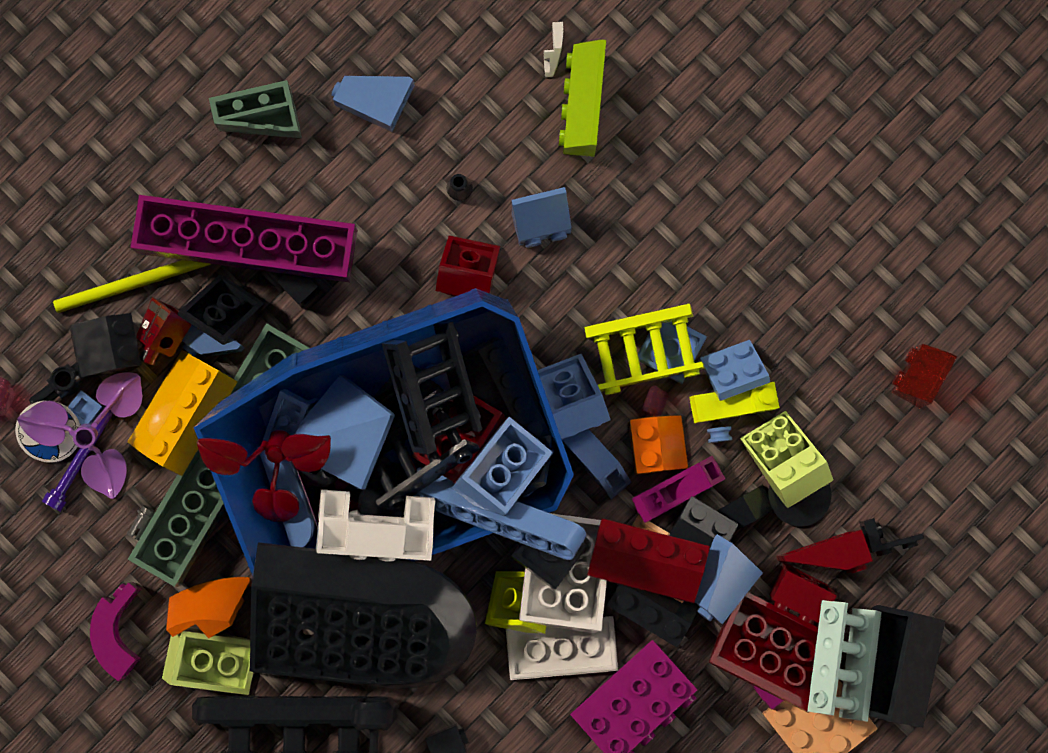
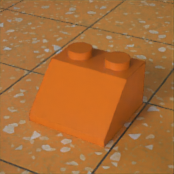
M681 415L629 420L628 425L635 475L688 469Z

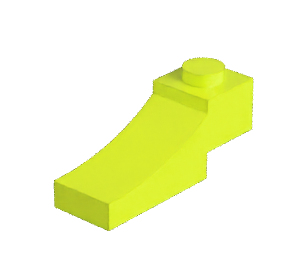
M770 382L721 401L715 392L689 397L694 423L739 417L780 408L775 382Z

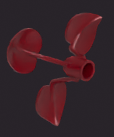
M275 430L271 432L268 442L262 441L261 446L248 458L247 451L239 444L231 441L201 438L198 439L197 446L207 468L221 475H234L238 473L240 465L248 466L265 450L267 459L275 463L270 490H256L252 500L256 512L267 520L286 522L298 514L300 503L293 493L287 490H276L281 461L285 458L286 461H292L295 468L300 471H317L325 465L329 457L331 437L330 435H290L286 431Z

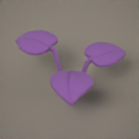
M122 372L111 375L102 381L97 389L96 398L99 403L106 407L92 424H82L76 430L66 425L68 413L61 404L54 401H43L34 405L17 418L18 423L23 431L39 444L45 446L61 444L65 439L66 430L73 436V442L77 447L88 448L94 451L96 455L87 457L82 464V478L93 490L114 499L124 485L127 465L124 457L117 450L108 449L101 453L100 449L94 446V442L98 437L96 427L109 410L115 416L128 417L139 409L143 397L141 377L136 373Z

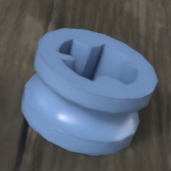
M731 427L707 429V433L711 435L708 443L731 441L732 437L729 436Z

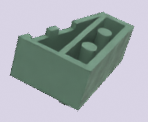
M287 80L209 98L214 124L219 131L302 138L291 87Z

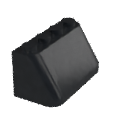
M876 605L870 610L882 613L869 716L923 728L946 620Z

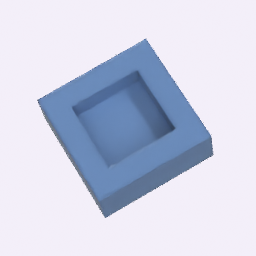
M82 390L68 406L76 415L81 425L86 423L92 424L104 408Z

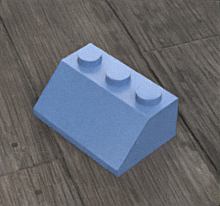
M508 417L452 486V489L473 506L505 516L553 452L512 418Z

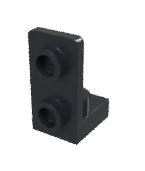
M874 518L859 521L870 553L876 552L877 556L892 553V547L902 545L903 549L918 546L917 540L924 539L923 533H918L881 543L880 539L883 538V531L880 523H876Z

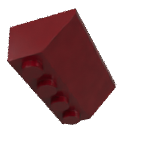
M602 518L587 576L694 603L703 577L710 546Z

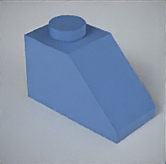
M191 325L182 340L185 343L182 348L194 357L198 353L203 357L242 352L245 348L236 340L222 345L193 325Z

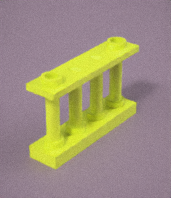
M685 304L584 327L586 338L589 340L594 339V343L598 345L605 383L598 384L600 391H605V395L621 392L620 387L679 374H683L684 378L700 375L699 370L705 369L704 363L694 362L686 325L688 318L694 317L691 305ZM668 322L676 325L684 366L668 369L660 332L662 324ZM646 327V331L650 332L658 371L642 375L634 334H636V329ZM618 333L624 339L632 376L621 380H616L608 345L609 335Z

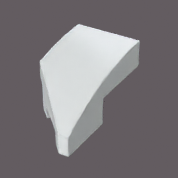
M563 22L552 23L553 50H544L543 55L545 78L553 77L559 64L563 42Z

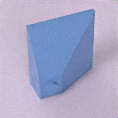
M340 375L302 420L296 434L330 435V454L321 469L360 489H365L395 414L347 377Z

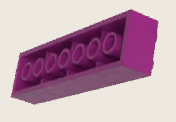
M139 195L130 248L137 254L350 283L358 230L355 224Z

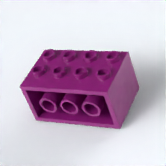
M651 640L570 715L603 753H635L632 749L639 743L644 747L656 736L653 732L655 728L660 724L665 728L676 718L673 712L678 707L682 706L686 709L697 698L694 695L697 689L660 647Z

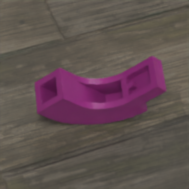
M712 455L632 498V501L636 506L637 512L641 515L644 523L690 499L691 496H695L725 480V477Z
M128 582L126 585L122 583L113 594L114 600L109 597H102L94 610L90 624V641L94 655L103 669L117 681L124 680L141 659L123 643L119 634V621L123 612L142 589L134 582Z

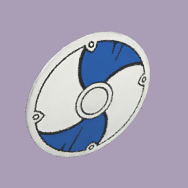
M39 401V402H36V403H33V404L29 405L28 407H26V408L22 411L21 414L25 413V412L28 411L30 408H32L34 405H36V404H38V403H40V402H43V401ZM61 404L68 413L66 425L76 430L80 426L78 418L67 406ZM17 420L15 428L17 441L23 451L36 460L42 462L61 461L69 457L77 449L73 442V436L66 430L65 439L61 444L45 446L31 439L23 431Z

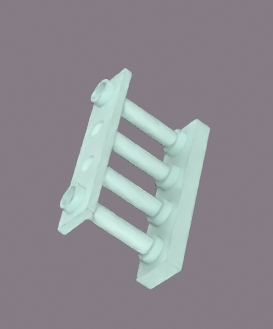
M822 600L807 712L834 715L835 708H840V718L868 722L882 612L852 608V614H848V603ZM845 625H850L848 642L843 641ZM842 652L847 653L845 670L840 669ZM838 680L843 681L841 697L836 696Z

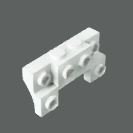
M321 490L316 543L317 553L350 555L351 558L363 560L370 556L378 557L382 561H395V558L431 561L434 498L406 496L404 518L348 514L350 492Z

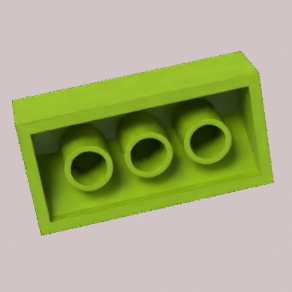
M606 40L573 44V53L567 52L566 68L571 69L570 79L565 78L563 94H568L569 96L568 104H562L561 120H566L565 130H560L559 146H564L563 154L595 157Z

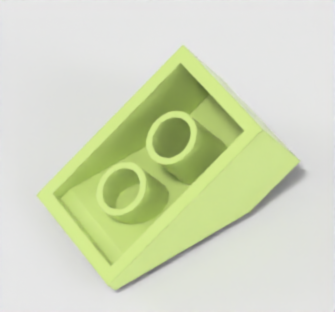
M191 627L174 637L171 636L162 676L163 680L175 686L249 695L253 672H250V639L218 633L208 638L200 629Z

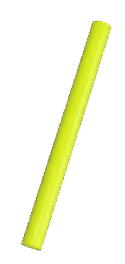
M180 260L54 300V307L57 313H61L211 264Z

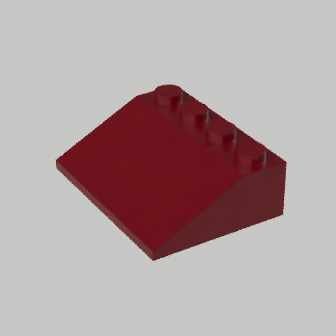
M748 592L722 624L708 663L807 712L818 627Z

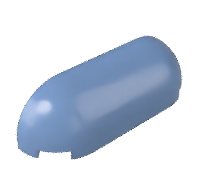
M264 450L260 453L271 486L275 463L267 459ZM285 458L280 463L276 490H287L293 493L299 500L300 508L294 518L283 522L290 545L304 547L312 539L316 523L303 486L297 477V470L293 462L286 461Z

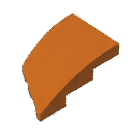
M233 577L213 580L195 585L169 597L166 630L174 637L196 624L208 638L225 630L233 624L238 610L244 603L242 595L245 589L252 586V579L250 577Z

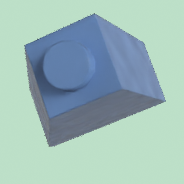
M344 76L341 83L337 82L335 84L332 96L334 97L335 106L392 132L415 85L414 80L410 77Z
M589 429L579 432L572 437L562 439L566 448L610 499H613L631 483L618 460Z
M718 534L714 537L710 547L703 577L694 603L700 607L697 612L705 619L711 621L714 618L723 624L763 572L733 543Z

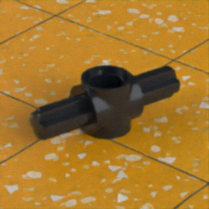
M77 362L71 367L69 364H66L64 367L56 368L50 378L46 380L49 384L32 396L29 401L31 404L39 401H53L58 396L63 399L65 396L74 394L78 390L79 385L83 383L81 378H79ZM63 376H71L69 385L65 387L59 386V380Z

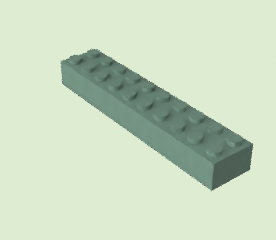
M266 323L234 377V380L238 382L231 394L291 354L310 348ZM199 449L183 476L177 474L128 558L129 561L174 587L182 585L226 510L211 470L204 464Z

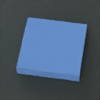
M672 322L663 323L660 332L668 369L684 366L676 325H673ZM687 326L695 361L707 336ZM649 332L638 352V358L640 363L658 371ZM683 374L668 377L680 384H683L685 380Z

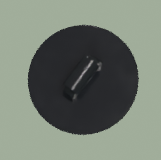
M829 483L789 508L784 505L769 485L768 498L773 512L780 520L792 526L802 527L816 523L826 514L831 503L832 494Z

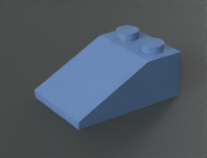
M565 187L512 200V218L519 246L524 244L526 248L538 246L541 244V240L549 238L552 241H559L567 238L566 234L571 233Z
M582 354L537 370L561 439L572 437L579 432L592 427H598L602 423L610 421L603 395Z

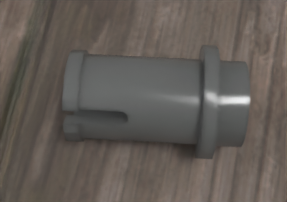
M143 505L141 509L138 508V515L127 532L130 537H133L139 528L140 530L135 537L138 541L156 512L146 505Z

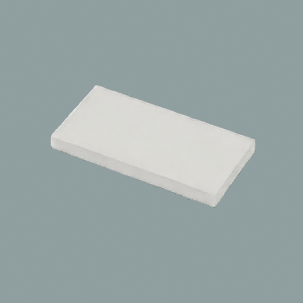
M613 616L603 617L602 630L597 633L567 630L551 626L546 627L545 634L525 633L506 629L510 680L618 671Z

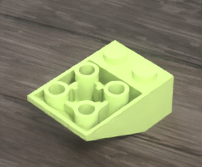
M786 411L740 438L774 492L787 508L833 481L827 461Z

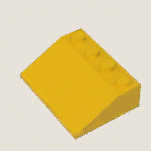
M182 350L130 436L128 443L162 467L183 476L198 450V438L194 427L219 402L230 396L238 381Z

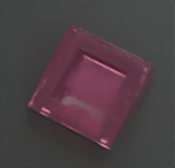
M652 385L642 406V413L653 417L661 416L668 399V394L657 386Z

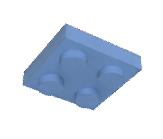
M750 340L700 358L701 362L704 363V371L720 401L770 383L769 374Z

